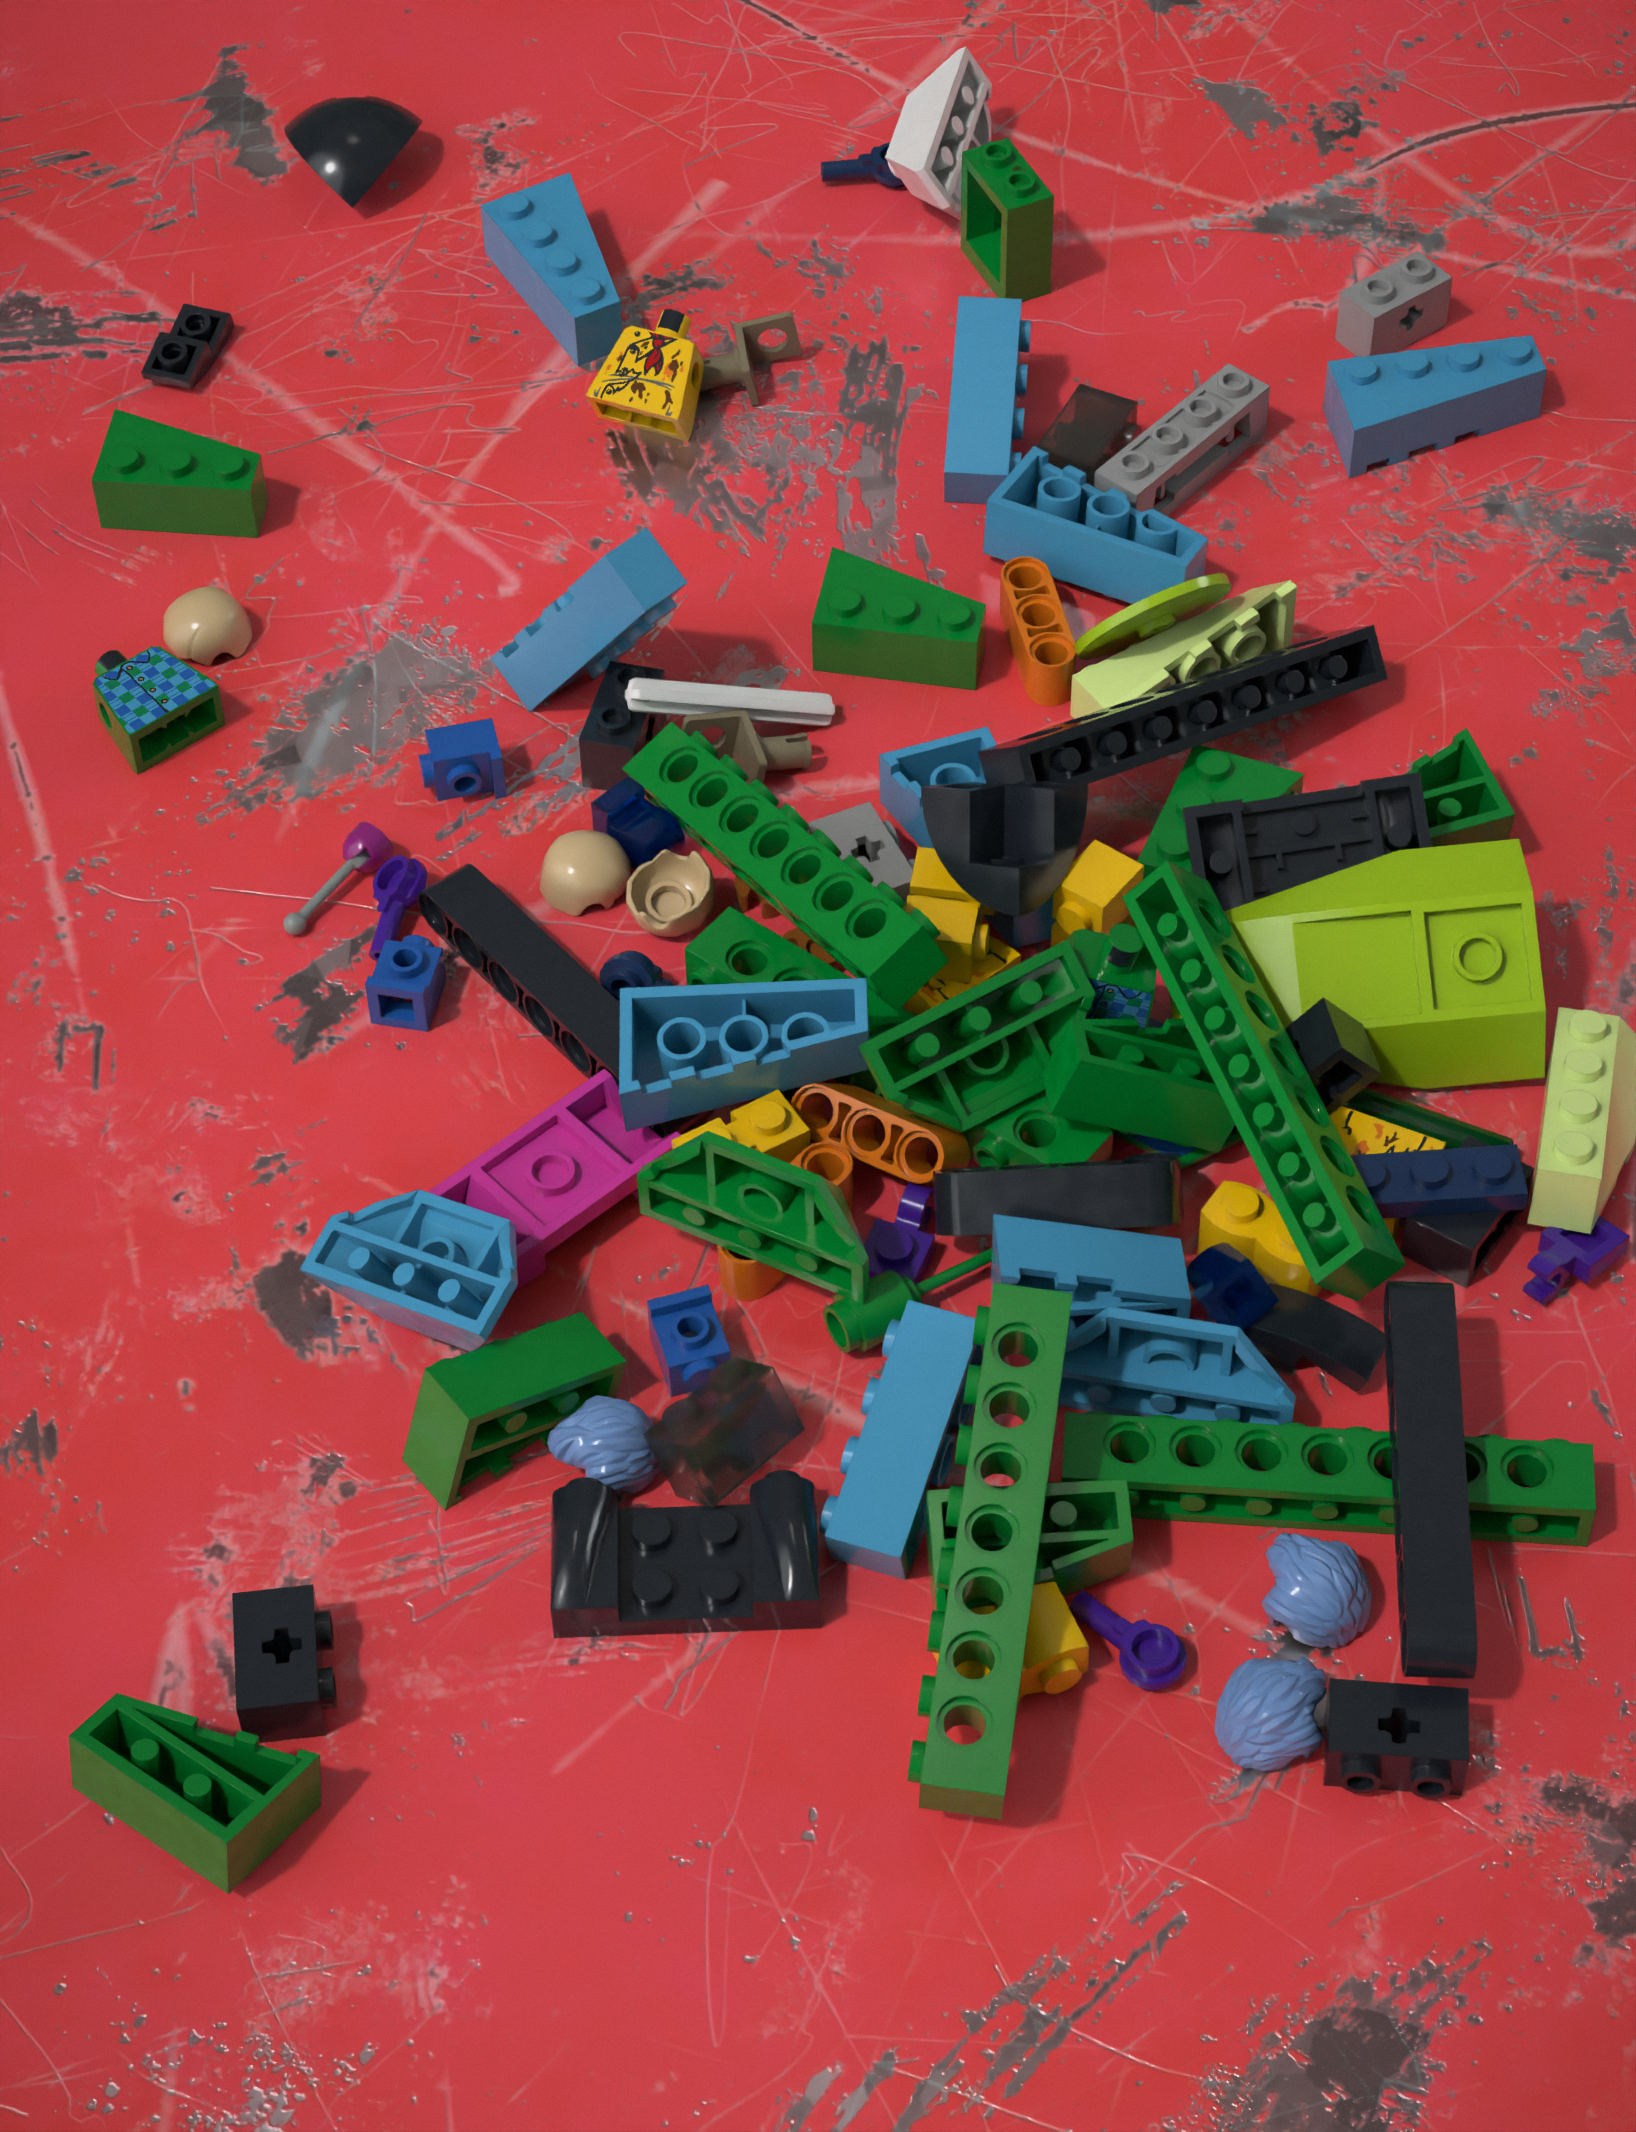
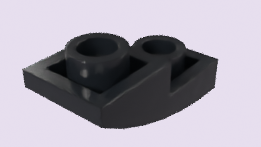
M183 304L170 334L159 333L141 371L143 379L188 389L194 387L206 375L224 348L235 326L231 314Z
M1269 1283L1263 1289L1241 1328L1247 1337L1290 1367H1293L1305 1356L1355 1392L1369 1380L1385 1350L1384 1332L1370 1323L1313 1295Z

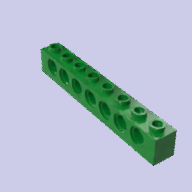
M670 722L622 768L650 804L856 978H866L867 987L897 1012L949 961L934 941L941 934L937 927L917 908H914L909 914L904 910L907 908L905 902L884 881H881L876 887L873 886L871 883L874 881V878L852 855L849 854L842 861L839 858L842 855L839 848L820 829L817 828L810 835L807 832L810 829L807 822L789 804L786 803L778 809L776 806L779 804V801L758 779L755 778L750 784L746 783L749 780L748 776L731 757L725 754L718 760V751L700 732L695 730L689 736L673 722Z
M1166 860L1125 894L1122 899L1315 1285L1359 1301L1407 1264L1210 883Z
M730 906L684 948L687 985L851 979L848 975ZM867 987L870 1039L916 1016L902 1007L896 1012ZM870 1069L834 1078L837 1082L850 1083L884 1098ZM1041 1091L962 1132L968 1141L970 1158L975 1160L980 1167L1112 1160L1114 1132L1103 1126L1086 1122H1073L1063 1117L1051 1115L1045 1091Z
M994 1283L990 1307L977 1306L972 1345L984 1346L982 1366L969 1364L964 1394V1404L975 1405L976 1407L973 1426L962 1424L959 1426L955 1464L967 1466L964 1487L953 1485L950 1487L945 1526L958 1527L955 1549L941 1548L936 1588L949 1591L946 1611L932 1610L927 1643V1652L939 1653L936 1676L924 1674L922 1676L917 1716L930 1718L926 1741L913 1740L907 1782L920 1783L919 1808L1002 1820L1073 1293ZM1018 1354L1027 1357L1032 1363L1024 1367H1013L1006 1364L1002 1359L1008 1355ZM1001 1414H1013L1021 1418L1024 1423L1009 1428L997 1424L993 1418ZM993 1474H1004L1012 1478L1015 1484L1009 1488L997 1489L989 1486L984 1479ZM985 1535H994L1003 1539L1007 1546L998 1551H987L977 1546L974 1541ZM984 1597L994 1601L999 1608L993 1613L981 1615L970 1611L965 1604L973 1598ZM965 1661H978L987 1666L990 1673L980 1679H969L959 1674L955 1668ZM957 1725H968L976 1729L982 1737L975 1743L962 1745L949 1739L946 1732Z
M1088 1411L1085 1413L1065 1412L1061 1482L1127 1479L1131 1518L1395 1535L1392 1479L1384 1477L1392 1476L1388 1431H1373L1372 1429L1360 1426L1346 1429L1308 1427L1294 1422L1281 1425L1242 1423L1228 1418L1206 1421L1177 1419L1169 1415L1140 1417L1111 1415L1104 1411ZM1492 1434L1478 1437L1464 1436L1472 1540L1588 1546L1596 1513L1593 1444L1571 1443L1558 1438L1537 1441L1505 1439ZM1121 1460H1132L1136 1463H1124ZM1186 1464H1197L1202 1467H1190ZM1251 1468H1262L1267 1471H1256ZM1317 1472H1327L1333 1475H1322ZM1517 1484H1524L1531 1488L1521 1487Z

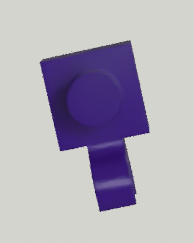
M909 1182L903 1192L895 1222L892 1223L876 1218L864 1244L869 1257V1279L886 1270H892L900 1277H908L914 1285L921 1282L935 1251V1236L924 1233L933 1213V1207L927 1206L933 1194V1189Z
M1599 1216L1591 1234L1549 1226L1541 1232L1538 1245L1539 1253L1528 1263L1527 1268L1535 1273L1536 1276L1523 1286L1522 1291L1540 1304H1546L1556 1296L1571 1274L1586 1284L1626 1254L1630 1236L1601 1216Z

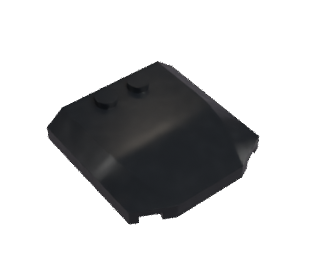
M1420 772L1360 781L1359 785L1249 802H1242V799L1185 807L1182 810L1191 873L1210 883L1224 912L1398 850L1432 847Z

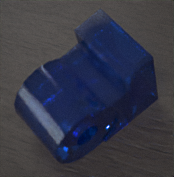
M629 776L591 802L593 830L607 833L618 840L631 861V867L635 870L647 861H652L664 849L677 853L685 847V836L676 819L665 809L656 807L646 800L644 787Z
M1219 1243L1207 1248L1191 1261L1186 1268L1188 1282L1195 1290L1192 1292V1295L1214 1323L1237 1326L1243 1331L1280 1301L1252 1262L1228 1243Z

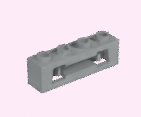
M1228 363L1095 471L1094 487L1103 492L1113 487L1128 495L1130 506L1138 511L1143 512L1154 509L1168 516L1266 434L1270 386ZM1234 428L1243 432L1236 439H1234ZM1223 438L1226 442L1234 439L1226 448L1217 444ZM1164 494L1167 495L1163 500H1161L1154 506L1155 497L1161 499L1162 497H1164Z

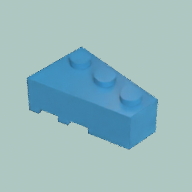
M993 1214L991 1296L994 1283L1073 1293L1068 1334L1109 1306L1186 1319L1190 1318L1191 1295L1180 1238Z

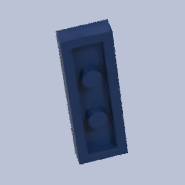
M1517 1144L1350 1155L1383 1219L1520 1210L1526 1208L1528 1191Z

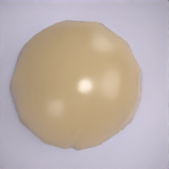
M214 586L201 587L185 593L167 608L163 616V639L168 649L180 659H193L206 666H211L214 658L221 653L227 652L234 657L241 656L253 637L251 622L241 604L225 590Z
M577 830L559 836L552 843L544 857L540 873V892L550 906L571 916H579L587 906L597 903L602 904L605 909H609L615 899H618L626 891L627 881L631 877V861L618 840L607 833L594 830Z
M664 849L652 861H647L638 866L627 881V909L644 930L654 935L677 937L694 931L701 926L712 911L715 890L712 870L701 854L695 850L689 856H682Z

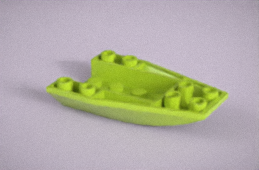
M1519 839L1398 850L1225 911L1284 1028L1289 1026L1323 997L1363 1024L1381 1075L1373 1080L1372 1083L1428 1090L1545 1078L1546 1006L1533 889ZM1170 995L1172 1019H1182Z

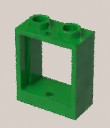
M1008 138L963 151L961 250L997 298L1022 299V302L1050 294L1054 195Z

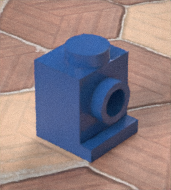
M492 718L425 730L428 753L418 755L420 773L424 789L435 787L438 801L494 791L495 799L507 797L503 758Z
M408 935L403 938L402 942L385 940L373 975L368 976L365 983L372 1024L429 1031L447 979L443 948L435 947L429 939L419 935ZM392 997L412 999L413 1003L394 1001Z
M709 1285L647 1300L650 1339L671 1397L689 1392H705L719 1384L732 1381L731 1351L712 1303Z

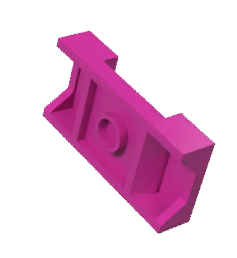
M603 1069L428 1192L509 1219L516 1226L518 1285L513 1292L514 1294L546 1270L545 1254L630 1193L639 1200L637 1173L643 1165L671 1151V1140L681 1136V1134L676 1131L661 1138L649 1126L626 1132L619 1088L613 1076Z

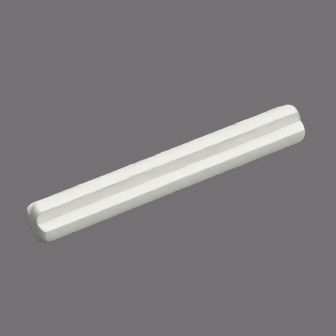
M637 677L629 680L628 688L625 690V700H627L628 709L633 712L687 716L691 714L747 710L751 721L822 727L829 725L832 715L835 714V705L832 702V697L827 693Z

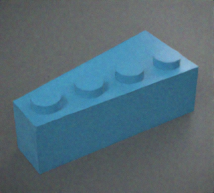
M1532 335L1328 361L1323 411L1350 479L1365 474L1367 465L1385 460L1390 466L1408 460L1410 451L1432 445L1435 450H1440L1454 445L1457 436L1469 432L1483 436L1538 418L1547 369Z
M1036 446L1031 448L987 499L983 553L1002 559L1005 562L1017 557L1029 556L1037 558L1047 565L1051 576L1058 581L1069 582L1102 593L1108 598L1134 604L1162 590L1204 576L1208 546L1207 537L1154 509L1143 512L1138 511L1130 506L1128 495L1113 487L1103 492L1086 483L1087 473L1070 464L1061 470L1048 463L1049 453Z
M908 1300L901 1321L896 1319L890 1321L882 1346V1356L887 1357V1361L881 1378L871 1377L863 1396L861 1413L867 1416L860 1437L850 1436L843 1452L840 1472L846 1474L839 1496L830 1495L827 1498L820 1518L819 1532L825 1534L824 1537L831 1559L906 1580L926 1531L927 1490L930 1484L941 1486L945 1483L953 1463L955 1437L951 1435L953 1429L959 1430L960 1424L968 1425L973 1414V1405L964 1404L969 1364L982 1366L984 1346L972 1345L975 1318Z

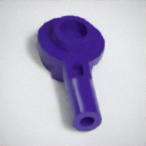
M402 855L394 856L379 868L374 877L373 898L379 902L377 911L381 913L369 951V956L375 961L379 959L385 940L397 941L405 909L418 903L417 894L426 888L428 872L426 867L415 858L407 859Z
M1086 1591L1080 1592L1072 1600L1069 1606L1072 1615L1120 1650L1119 1664L1122 1674L1131 1684L1142 1689L1158 1690L1171 1686L1181 1678L1186 1669L1187 1653L1183 1642L1172 1630L1163 1625L1150 1624L1145 1619L1132 1624L1125 1618L1118 1616Z

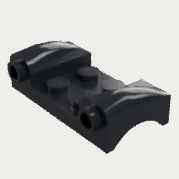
M777 1470L768 1473L763 1479L751 1485L750 1504L619 1509L618 1494L615 1489L604 1485L601 1481L590 1477H580L569 1481L566 1486L560 1487L553 1492L551 1504L550 1610L554 1638L821 1628L816 1487L814 1483L806 1478H802L796 1472Z

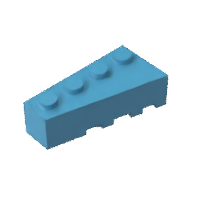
M570 172L480 205L485 254L577 366L609 355L622 334L620 299Z
M959 296L944 467V502L987 504V499L1021 461L1022 452H1013L1014 440H1023L1025 408H1017V397L1026 396L1028 364H1020L1021 352H1030L1031 321L1021 320L1022 299Z
M645 527L604 555L567 588V592L547 606L537 620L513 637V642L501 648L490 659L529 712H531L587 672L594 680L606 672L610 661L619 662L621 656L639 643L638 640L654 629L658 625L657 622L678 606L672 597L688 582L649 529Z
M988 726L879 754L880 802L920 847L934 848L924 819L921 787L963 782L986 784L978 751L997 745ZM1053 894L1040 907L1026 915L1018 917L995 911L994 916L984 915V918L1013 949L1051 939L1052 925L1056 921V919L1052 918Z
M866 978L620 988L619 1096L626 1132L765 1096L777 1089L783 1092L868 1070L869 1067L858 1048V1045L870 1040Z

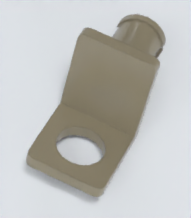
M789 311L734 324L737 345L733 346V352L703 358L704 372L700 393L705 390L741 382L742 387L746 386L751 405H759L753 365L799 355L802 352L794 317ZM768 329H779L787 335L785 341L776 347L762 346L757 339L761 333Z
M747 710L691 714L683 719L682 731L689 736L695 730L700 732L709 727L723 729L721 738L712 743L719 753L717 758H721L725 754L733 757V760L748 776L749 780L746 781L748 784L755 778L763 783L766 771L796 768L808 769L811 765L812 749L810 740H807V733L801 732L795 735L761 738L755 732Z

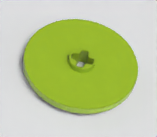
M1216 573L1188 580L1153 594L1117 612L1091 628L1076 641L1074 648L1080 660H1091L1126 650L1134 643L1145 641L1171 628L1180 621L1199 615L1220 601L1231 590V584L1227 575Z

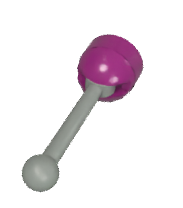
M360 822L348 834L343 843L344 865L298 913H289L284 918L283 927L285 931L290 935H300L303 933L307 925L306 920L354 870L369 873L380 868L394 854V848L386 835L374 825L368 822Z

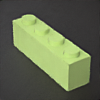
M1291 580L1252 588L1232 599L1220 602L1217 606L1199 615L1180 621L1171 628L1145 641L1134 643L1126 650L1097 664L1085 667L1080 672L1072 675L1070 715L1075 719L1290 646L1292 643L1297 586Z
M1558 1007L1548 1061L1527 1224L1550 1226L1591 1234L1616 1185L1618 1174L1624 1162H1628L1635 1147L1636 1033L1620 1016L1602 1014L1592 1010Z

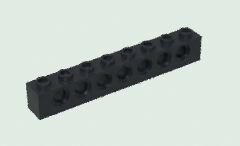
M1374 625L1331 631L978 751L986 784H1015L1020 781H1058L1090 784L1387 680L1388 678Z

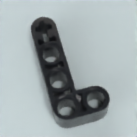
M1180 1153L1135 1154L1125 1156L1123 1160L967 1167L933 1171L936 1234L941 1236L992 1234L993 1214L1104 1229L1173 1225L1180 1223L1184 1217Z

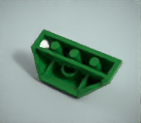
M1067 939L858 1045V1048L886 1102L960 1134L1045 1090L1042 1072L1071 1019L1086 1018L1096 993Z
M706 1131L643 1165L637 1173L640 1214L861 1304H864L869 1297L868 1254L841 1188L824 1177L710 1131Z

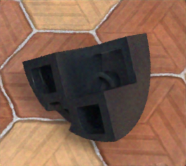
M366 96L337 99L335 97L305 109L284 127V131L293 147L308 165L353 208L403 149L423 121L406 108L382 98Z
M1020 781L1015 784H985L963 782L921 787V798L928 834L940 861L950 876L965 892L981 904L995 911L1020 917L1036 910L1045 903L1066 876L1075 857L1084 827L1088 800V783Z

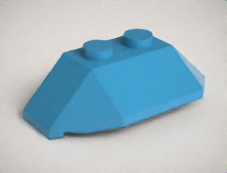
M418 1189L375 1202L353 1214L348 1210L330 1216L300 1270L310 1278L383 1320L471 1352L479 1348L487 1340L518 1285L516 1226L509 1219Z
M1109 1306L1068 1334L1058 1406L1085 1411H1104L1111 1415L1140 1417L1169 1415L1177 1419L1206 1421L1228 1418L1242 1423L1281 1425L1293 1422L1296 1396L1240 1327Z

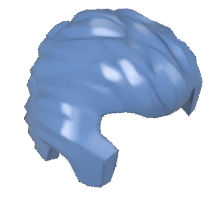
M599 1395L586 1400L575 1413L562 1420L550 1431L547 1444L555 1460L569 1466L585 1469L586 1477L595 1478L604 1485L615 1489V1491L624 1490L632 1494L641 1491L653 1482L655 1476L660 1474L663 1465L662 1439L658 1434L656 1426L641 1408L626 1400Z
M1283 1532L1274 1539L1273 1545L1265 1553L1269 1562V1569L1275 1578V1585L1261 1601L1270 1623L1276 1626L1281 1622L1287 1626L1295 1640L1317 1648L1346 1646L1348 1641L1353 1640L1358 1632L1364 1630L1371 1611L1372 1593L1368 1584L1369 1579L1355 1550L1340 1541H1321L1318 1538L1307 1537L1297 1533L1288 1534Z
M1305 1657L1298 1661L1253 1658L1245 1661L1234 1670L1218 1700L1215 1719V1736L1218 1738V1745L1223 1748L1225 1754L1231 1757L1234 1764L1242 1768H1254L1262 1772L1283 1768L1298 1755H1303L1307 1759L1320 1747L1324 1735L1317 1725L1313 1714L1317 1704L1323 1700L1327 1691L1324 1686L1328 1678L1324 1670L1317 1669L1314 1663Z

